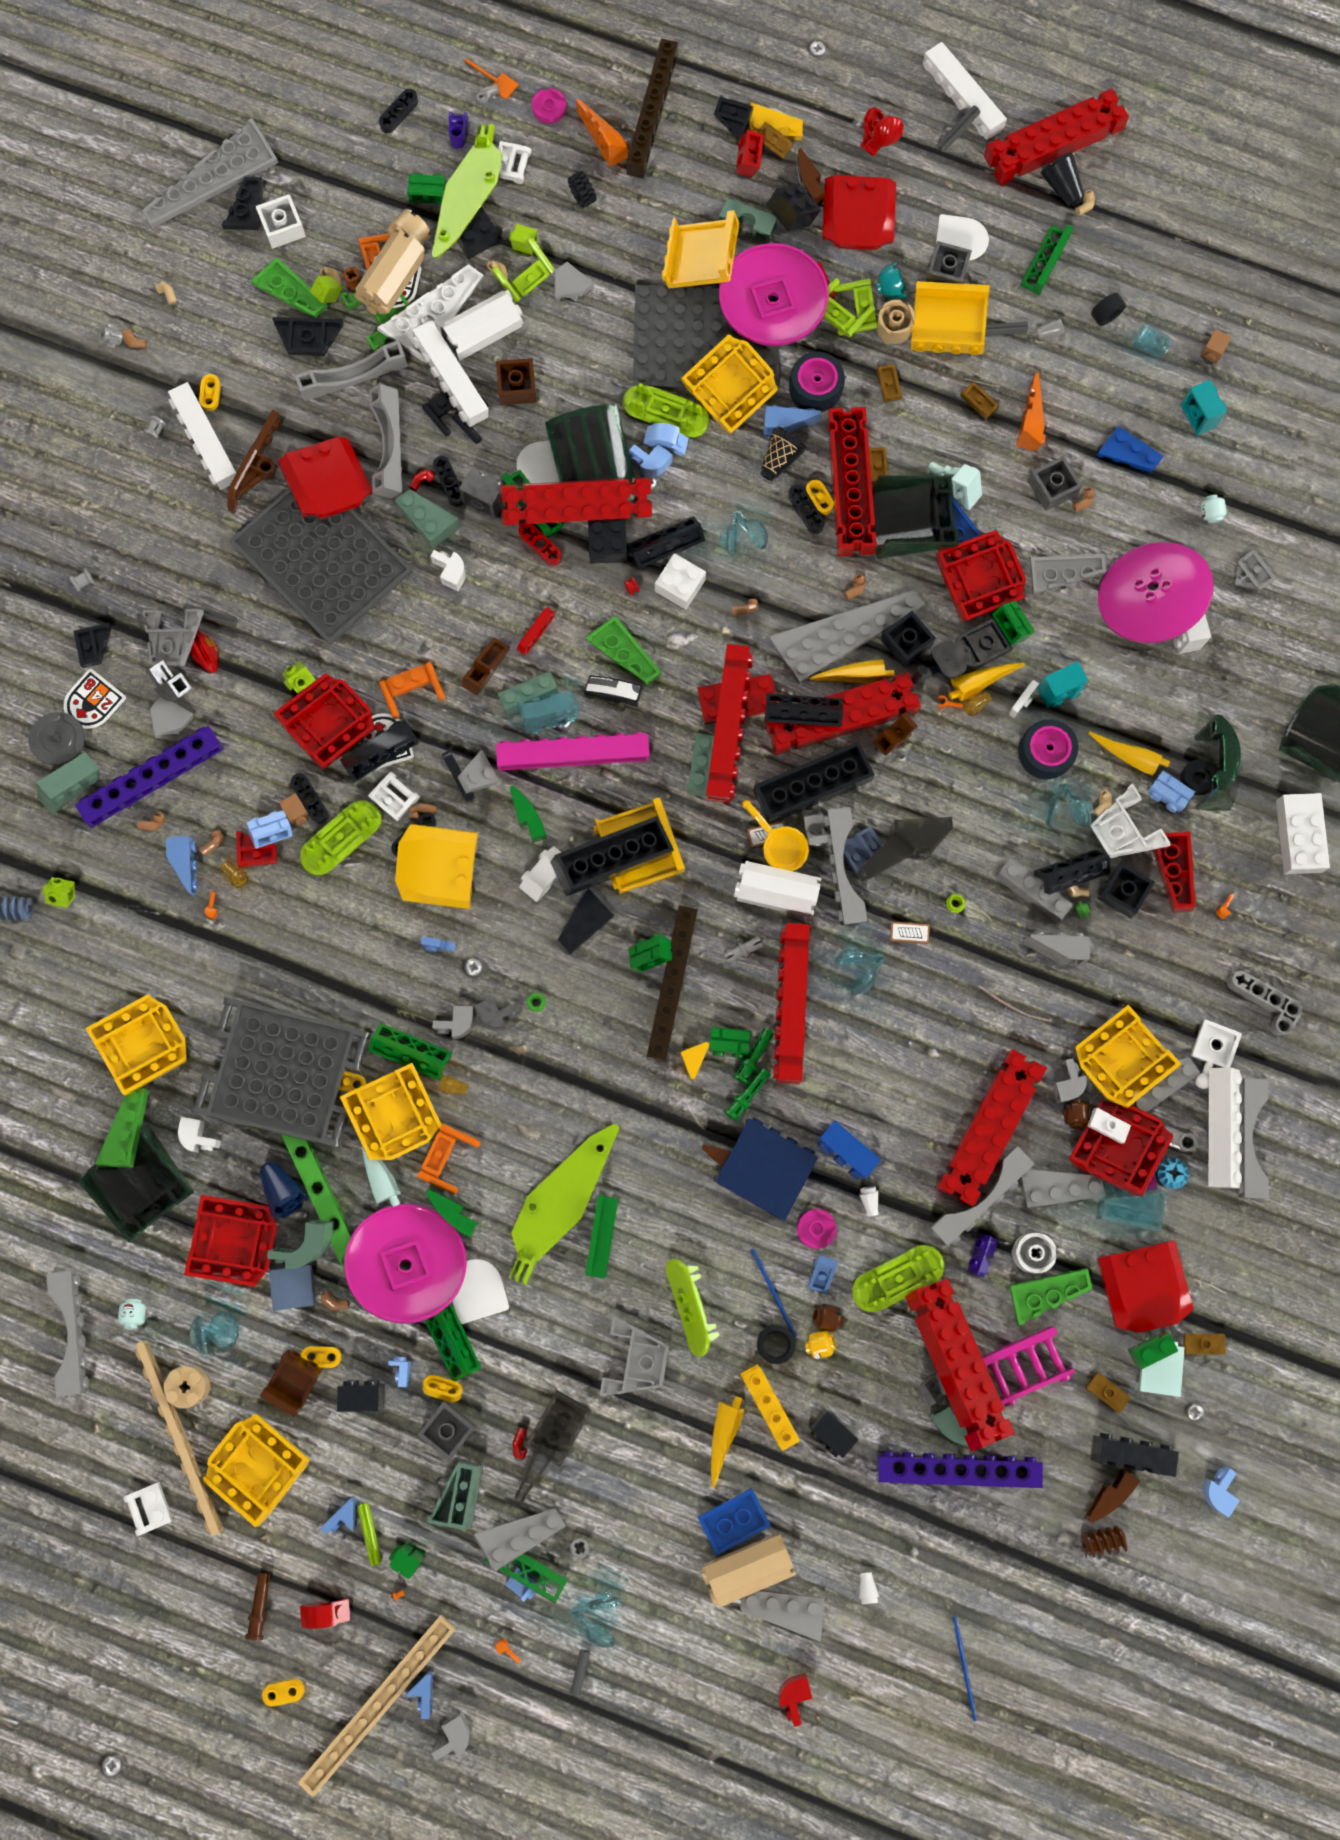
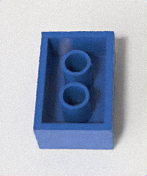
M836 1121L832 1122L816 1141L819 1143L818 1148L825 1154H832L834 1156L833 1160L841 1167L845 1165L849 1169L848 1173L856 1180L867 1178L881 1161L877 1155Z

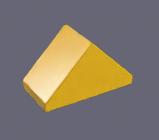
M705 1042L680 1052L690 1080H695L710 1043Z

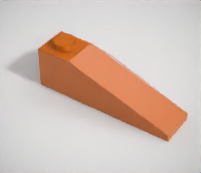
M579 98L576 99V111L608 166L611 167L627 159L628 150L630 149L627 140H623L618 131Z
M1035 372L1016 447L1037 452L1039 446H1043L1046 435L1043 434L1045 425L1039 373Z

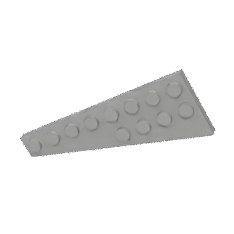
M252 118L248 120L249 123L243 128H238L236 134L229 140L226 138L217 150H212L193 166L194 169L189 174H184L176 185H171L163 196L157 197L142 210L152 228L241 183L244 177H252L278 163L276 156Z
M912 590L769 637V641L800 684L880 635L910 611L915 613L922 609L924 604L915 591Z

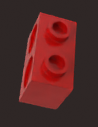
M747 129L739 139L736 173L752 178L760 169L764 134Z

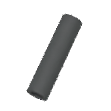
M580 1650L570 1691L573 1695L579 1696L581 1694L590 1651Z

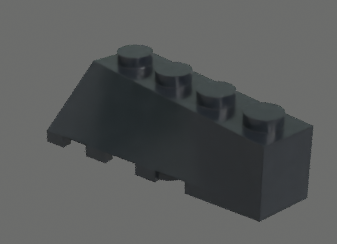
M404 719L403 721L393 723L388 730L378 732L372 740L362 742L358 746L359 748L354 751H347L339 760L355 783L419 742Z

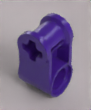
M449 112L448 132L450 144L452 147L459 149L464 147L466 143L468 113L453 114V112Z

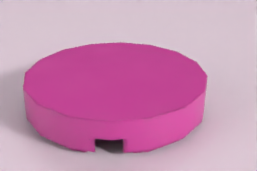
M548 88L549 90L545 91L542 89L532 99V112L541 122L555 123L562 119L566 113V99L556 89Z
M812 1209L805 1212L799 1218L797 1224V1235L800 1241L813 1249H821L830 1245L837 1232L833 1217L827 1211L821 1209Z

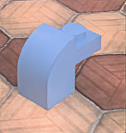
M656 423L647 426L644 444L653 449L659 444L664 449L667 448L682 456L685 455L689 438L681 434L679 428L674 425Z
M659 444L656 445L649 455L636 445H633L630 449V459L635 465H640V474L643 476H659L672 463V454Z
M1224 1466L1216 1472L1214 1482L1209 1479L1205 1480L1203 1494L1206 1502L1213 1509L1229 1518L1240 1500L1226 1491L1237 1473Z

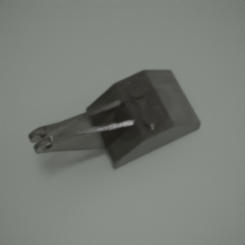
M952 817L894 820L889 829L890 838L858 870L857 878L862 882L868 881L908 857H916V860L928 859L952 831Z
M558 1390L555 1391L525 1444V1447L534 1451V1454L521 1485L514 1496L515 1499H517L524 1487L538 1454L546 1458V1461L529 1484L520 1502L523 1503L527 1494L550 1461L561 1467L590 1415L591 1409Z

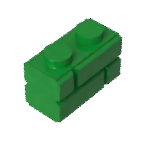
M422 173L409 174L407 190L409 202L442 204L446 185L445 176L440 174H433L432 176Z
M1016 601L1003 604L992 614L1011 646L1024 642L1035 633Z
M654 934L651 936V939L646 941H637L636 945L628 948L631 969L642 973L671 961V941L660 934Z
M711 1027L709 1052H713V1056L724 1057V1054H732V1058L744 1059V1056H748L751 1031Z
M1162 1332L1139 1343L1138 1346L1135 1345L1128 1349L1136 1368L1144 1369L1179 1352L1169 1332Z
M408 1543L402 1546L397 1545L388 1558L391 1561L389 1564L390 1568L396 1572L400 1571L402 1576L409 1579L418 1569L424 1558V1553L417 1549L414 1550V1547Z

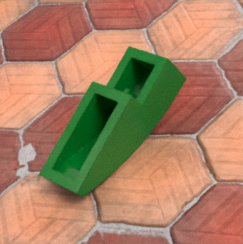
M510 786L520 827L528 825L532 843L546 840V832L538 813L518 789Z
M427 1189L426 1194L438 1213L456 1230L471 1238L479 1223L461 1215L465 1207Z

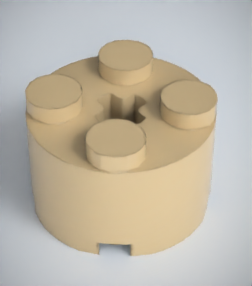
M404 209L390 224L387 230L388 234L391 236L393 232L401 230L405 232L403 236L408 238L411 235L423 246L431 238V235H428L430 232L429 227L420 216L416 215L414 217L410 214L411 210Z
M891 300L883 305L878 315L876 330L885 344H899L909 339L915 321L913 308L909 304L902 303L901 300Z
M187 1365L174 1369L169 1373L164 1383V1394L167 1402L178 1408H189L200 1404L209 1394L210 1379L199 1366ZM187 1383V1385L190 1386V1389L187 1390L186 1388H184V1384Z

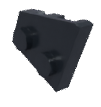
M719 97L714 115L739 141L747 130L754 108L747 104Z
M110 623L73 631L82 668L102 663L112 629Z

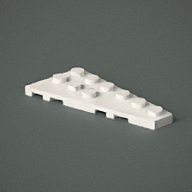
M468 264L452 275L450 279L439 284L434 290L407 306L401 313L391 317L388 322L378 326L377 330L394 342L399 340L402 348L424 362L421 356L422 352L419 348L416 349L412 343L413 329L432 320L441 334L439 325L458 314L483 279V274Z

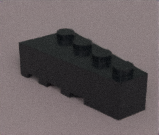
M1100 1433V1436L1093 1435L1090 1460L1103 1465L1108 1464L1120 1468L1127 1467L1137 1471L1146 1470L1150 1473L1176 1477L1179 1452L1172 1450L1173 1446L1160 1444L1159 1448L1152 1446L1153 1442L1140 1440V1444L1133 1443V1439L1120 1436V1440L1112 1439L1113 1435Z

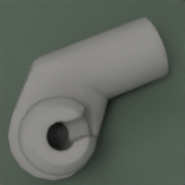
M498 84L480 89L476 95L477 102L485 104L491 95L500 93Z

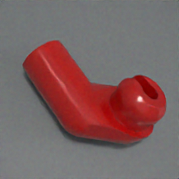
M429 469L416 473L408 487L416 492L422 481L431 482L434 479V473Z
M518 1428L512 1442L513 1456L520 1460H524L527 1454V1450L522 1449L527 1431L522 1428Z

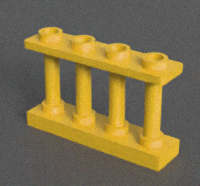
M756 1364L740 1373L781 1450L784 1451L798 1443L800 1439L761 1367Z

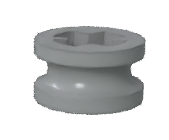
M577 1538L572 1542L571 1552L575 1557L582 1558L589 1552V1543L586 1539ZM577 1542L578 1544L580 1542L584 1543L583 1547L586 1549L584 1553L582 1551L580 1554L576 1552L575 1544Z

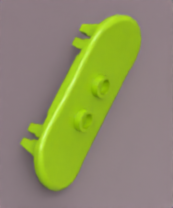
M641 383L638 386L629 388L623 396V408L628 415L651 424L666 423L679 428L681 434L689 438L699 437L708 429L709 416L702 405L686 398Z
M360 800L353 802L303 845L300 852V860L304 869L313 875H324L333 870L379 829L382 815L378 807L369 801Z
M920 1245L863 1273L856 1279L852 1287L854 1302L864 1311L879 1312L905 1299V1296L909 1293L939 1281L944 1272L943 1257L934 1247Z
M670 1259L666 1263V1275L673 1292L687 1343L693 1355L702 1357L708 1352L710 1342L717 1338L719 1333H708L717 1327L716 1324L707 1325V1317L698 1288L694 1283L701 1278L700 1274L690 1275L699 1269L698 1266H686L678 1259Z

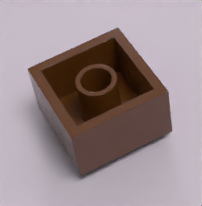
M533 358L496 361L500 405L537 403Z

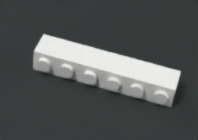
M943 42L925 52L923 60L925 70L931 73L936 83L940 84L945 90L946 95L951 97L956 103L957 108L962 110L964 114L974 105L980 109L981 113L972 124L977 128L981 136L989 140L1004 130L1007 118Z
M431 320L413 329V338H411L413 345L422 352V359L425 363H429L432 375L439 379L441 389L450 396L449 400L454 408L457 407L461 420L471 427L488 418V407L433 321Z
M186 382L168 391L171 397L168 401L173 410H178L179 413L176 416L181 425H186L187 429L184 431L189 440H194L195 444L192 446L196 454L202 455L203 459L200 461L204 469L210 470L211 474L208 476L213 486L217 484L220 490L230 486L236 472L189 383Z
M1209 1068L1208 1187L1240 1189L1242 1181L1240 1173V1163L1242 1161L1240 1153V1143L1242 1141L1240 1133V1123L1242 1121L1240 1113V1103L1242 1101L1240 1084L1242 1077L1240 1070L1234 1068Z

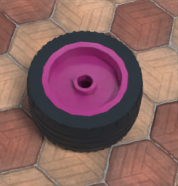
M811 352L800 357L794 364L789 379V391L792 400L801 409L813 408L825 412L834 407L843 393L845 383L842 365L835 357L824 352Z
M1054 719L1039 721L1033 724L1021 738L1018 748L1019 761L1026 772L1033 777L1043 780L1055 779L1065 774L1074 764L1079 750L1078 739L1072 729L1061 721Z

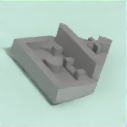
M566 262L554 273V299L560 300L561 297H566L577 302L578 296L581 297L590 291L594 283L570 263Z
M1252 550L1238 560L1235 578L1236 586L1262 590L1277 579L1255 550Z
M161 696L150 709L155 738H161V735L168 734L178 736L180 735L179 731H182L193 719V713L172 701L163 699Z

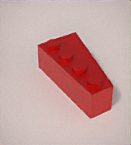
M1191 832L1165 833L1171 845L1153 849L1152 852L1172 913L1192 912L1196 908Z

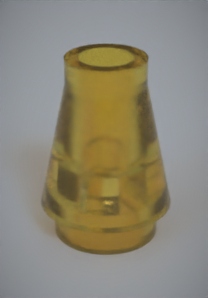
M984 692L983 694L968 698L963 704V708L969 716L977 715L992 701V697L988 692Z
M225 861L220 866V869L224 872L232 886L240 888L248 881L247 873L229 861Z
M442 1075L438 1090L443 1091L442 1093L466 1095L468 1084L450 1075Z

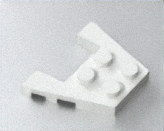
M1133 784L1127 788L1128 790L1122 796L1120 795L1116 799V802L1109 809L1107 808L1090 825L1103 849L1110 855V858L1171 845L1162 829L1143 838L1125 809L1142 800Z

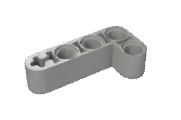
M1238 971L1227 978V986L1232 991L1275 1014L1270 1024V1031L1273 1035L1283 1036L1293 1030L1302 1013V1006L1298 1001L1244 971ZM1253 986H1255L1256 988H1258V990H1259V994H1258V995H1255V994L1253 993V990H1252ZM1270 996L1276 999L1275 1005L1270 1002ZM1288 1006L1292 1007L1293 1014L1287 1011ZM1279 1022L1284 1024V1031L1279 1029Z

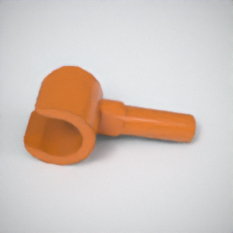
M943 695L938 697V700L945 701L944 704H937L939 709H945L947 706L963 708L962 703L948 701L947 697Z
M213 891L210 893L209 903L204 912L208 918L216 919L218 909L213 908L215 892Z
M1231 893L1225 903L1216 911V914L1222 920L1231 913L1227 909L1234 897Z
M501 1639L495 1643V1649L499 1655L506 1651L517 1664L520 1663L521 1659L510 1649L506 1639Z

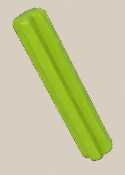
M362 1503L358 1505L357 1509L370 1565L375 1566L380 1564L382 1559L369 1504Z

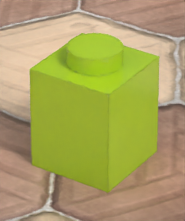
M516 224L515 229L511 230L509 236L512 249L533 255L534 251L528 245L527 239L532 237L537 243V230Z
M317 276L310 292L321 303L336 302L343 287L332 276Z

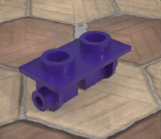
M983 1234L979 1235L975 1243L973 1255L969 1260L967 1272L974 1273L983 1278L985 1274H988L991 1261L987 1260L986 1256L993 1257L998 1245L996 1244L997 1239Z

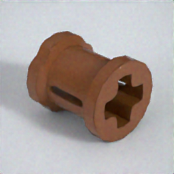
M349 267L344 270L343 276L346 280L347 288L355 291V288L361 281L360 273L357 268Z

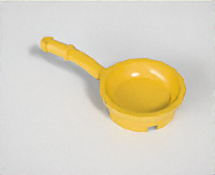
M744 800L742 802L743 808L768 833L763 847L767 863L771 867L788 871H795L800 868L807 860L809 853L808 841L804 834L796 828L788 826L772 830L751 802Z

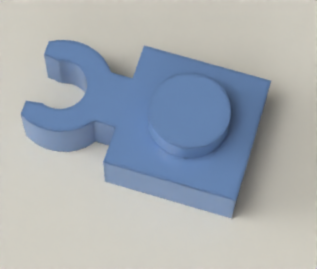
M423 936L421 939V945L425 948V951L436 952L437 950L455 952L456 944L454 942Z

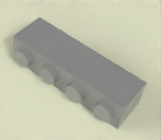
M1011 858L995 877L1056 924L1064 918L1073 906L1072 903L1057 892L1050 895L1044 893V882Z

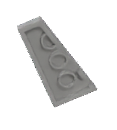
M1105 554L1031 557L1029 560L1033 595L1106 573Z
M1189 1057L1179 1061L1181 1063L1180 1067L1132 1104V1106L1148 1112L1201 1072Z
M1033 1170L1028 1176L1024 1177L1022 1175L1020 1177L1026 1208L1105 1196L1102 1179L1094 1175Z
M551 1509L475 1533L473 1536L493 1571L496 1572L563 1530L566 1526L557 1510Z
M760 1590L741 1598L740 1611L821 1642L824 1597Z

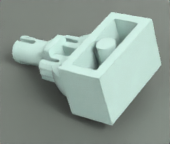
M934 462L929 464L928 473L940 478L941 483L953 491V498L959 506L970 510L982 496L981 476L977 468L966 464L962 468H952L948 465L944 468Z

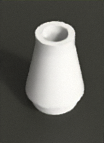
M876 1186L860 1188L861 1193L859 1196L867 1216L878 1215V1190H876Z
M872 1572L861 1573L859 1589L861 1604L878 1603L877 1597H879L872 1577Z

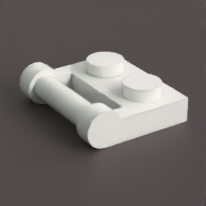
M500 141L498 150L503 156L499 178L523 184L526 163L532 150L527 146ZM516 154H521L517 172H512Z
M390 772L368 795L371 800L396 821L420 798L416 792L413 793L402 784L393 772ZM392 784L408 798L407 801L404 802L387 786Z
M160 1482L123 1497L124 1502L128 1504L133 1518L136 1536H140L173 1521ZM138 1497L141 1498L149 1525L144 1526L135 1501Z

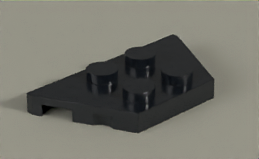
M272 318L288 355L325 356L344 326L343 319Z

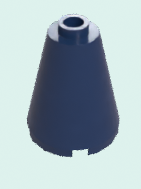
M267 1162L261 1167L259 1175L270 1213L274 1219H278L277 1216L280 1215L282 1218L288 1217L303 1207L301 1203L304 1200L307 1203L309 1198L307 1193L277 1163Z

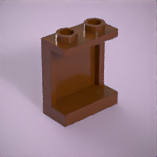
M288 1349L282 1354L276 1371L268 1386L263 1389L260 1397L295 1417L302 1410L323 1369L319 1368L317 1363L301 1357L297 1351Z

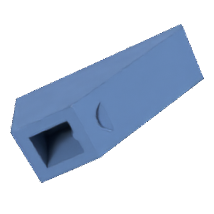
M777 405L766 406L763 435H772L778 426L784 428L787 431L786 434L817 423L820 420L821 411L813 408L798 409L797 407L783 408Z
M189 836L166 838V857L187 892L194 897L198 890V880L195 879L198 865L197 861L194 860V853H197L196 842Z

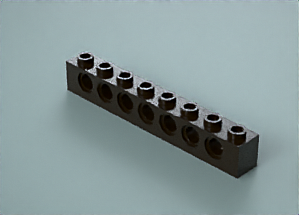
M661 38L626 161L627 175L644 179L678 58V42Z
M678 906L671 939L670 951L672 952V960L666 962L647 1052V1060L666 1063L698 909Z

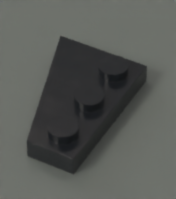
M244 177L236 193L233 206H230L226 220H223L221 225L223 229L259 230L260 217L256 206L262 202L264 184L262 177Z
M588 888L559 936L558 941L571 955L613 919L614 915Z

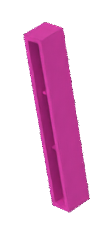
M635 732L633 735L617 733L614 736L608 737L604 734H599L592 738L577 736L576 739H568V737H559L557 740L541 738L538 741L523 739L515 743L501 741L500 744H496L498 771L650 761L648 734L643 732Z

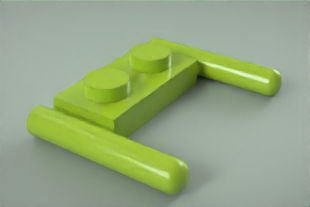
M532 237L527 239V243L539 259L512 282H508L497 266L492 268L493 274L504 289L509 290L515 303L556 270Z
M835 278L828 285V295L840 284L838 278ZM828 296V304L823 318L850 338L876 309L871 305L856 319L854 315Z
M870 278L839 284L833 290L834 293L853 289L857 319L869 306H874ZM875 312L855 333L877 329ZM840 330L837 331L839 336L846 335L845 333L843 334Z

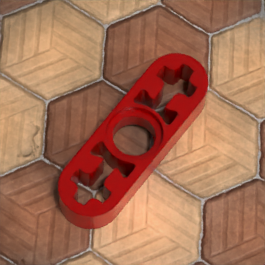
M522 523L519 526L520 538L548 565L556 566L561 562V551L533 524ZM524 529H530L531 535L533 536L532 539L528 533L524 534ZM538 540H543L545 542V546L543 548H537L535 546V542ZM548 548L552 555L556 554V559H550V554L547 552Z
M546 607L519 642L516 650L524 656L527 655L550 625L556 612Z

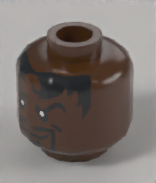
M1072 1099L1070 1103L1064 1105L1065 1124L1069 1125L1071 1129L1085 1128V1125L1090 1120L1089 1106L1082 1103L1081 1099Z
M821 1304L815 1308L813 1323H815L817 1329L833 1333L838 1327H842L844 1316L841 1315L839 1307Z

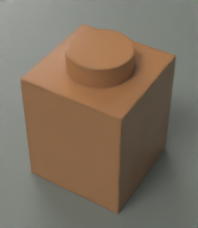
M1215 329L1201 356L1217 364L1231 337Z
M296 793L279 802L293 826L304 824L307 818L310 817Z

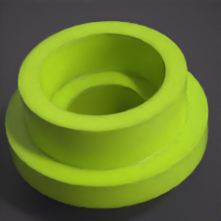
M952 894L946 900V907L952 913H959L965 908V899L959 894ZM957 901L959 906L954 907L952 902Z

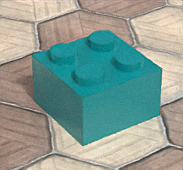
M1211 380L1190 388L1180 404L1197 436L1216 428L1227 412L1226 404L1219 397L1218 390Z
M1077 661L1045 676L1037 690L1046 707L1054 706L1055 708L1063 704L1064 700L1068 698L1072 700L1080 696V692L1085 689V685L1089 680Z

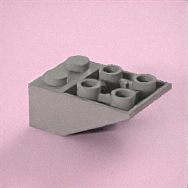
M1036 931L1023 941L1024 945L1060 965L1082 966L1090 960V937L1084 936L1083 933H1072V936H1064L1062 932L1045 935V932Z

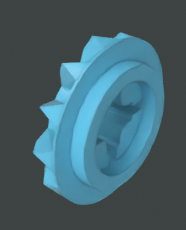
M1176 1157L1163 1160L1157 1171L1160 1182L1169 1189L1183 1187L1187 1184L1190 1176L1189 1167L1183 1160ZM1175 1167L1176 1172L1181 1173V1175L1175 1176V1179H1173V1176L1166 1173V1171H1171Z

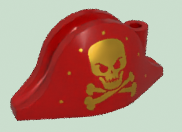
M197 630L190 655L197 664L211 674L217 672V644L209 636Z

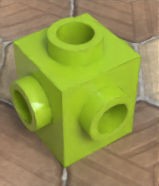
M300 661L287 667L282 674L285 678L283 683L290 691L293 689L297 694L316 681L306 666Z
M52 877L42 889L45 904L68 908L75 898V882Z

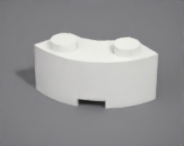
M554 846L548 851L545 849L540 854V860L531 871H526L521 877L523 881L519 888L536 902L546 894L554 880L557 879L550 861L561 851Z

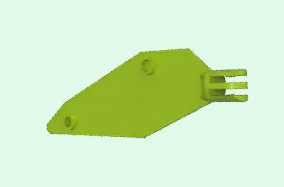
M478 124L474 145L445 185L432 250L434 258L440 257L459 239L498 183L503 155L493 144L494 124H489V127L487 124H482V126Z
M612 1124L590 1136L527 1196L511 1232L518 1256L508 1277L512 1280L515 1277V1281L520 1283L523 1278L522 1284L526 1286L535 1264L582 1219L619 1132L617 1124ZM599 1146L604 1147V1150L602 1152L597 1151V1148Z

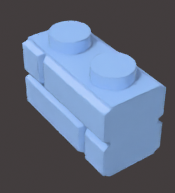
M1164 770L1157 776L1147 791L1151 799L1156 802L1161 801L1173 813H1180L1195 793V791Z
M283 810L279 812L273 811L261 818H253L250 822L246 823L255 849L292 837L291 826Z

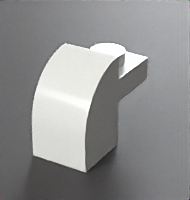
M434 550L430 557L433 564L444 569L440 576L442 584L459 591L466 577L461 557L453 552L450 558L447 553Z
M181 1117L178 1138L182 1146L187 1150L198 1153L201 1145L200 1149L213 1151V1148L220 1147L221 1141L202 1137L204 1121Z

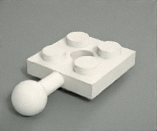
M1206 1019L1202 1021L1190 1055L1206 1062L1202 1073L1197 1075L1195 1083L1199 1088L1206 1089L1209 1087V1068H1212L1213 1065L1220 1068L1231 1067L1242 1033ZM1214 1039L1219 1040L1221 1043L1219 1050L1212 1048L1211 1043Z

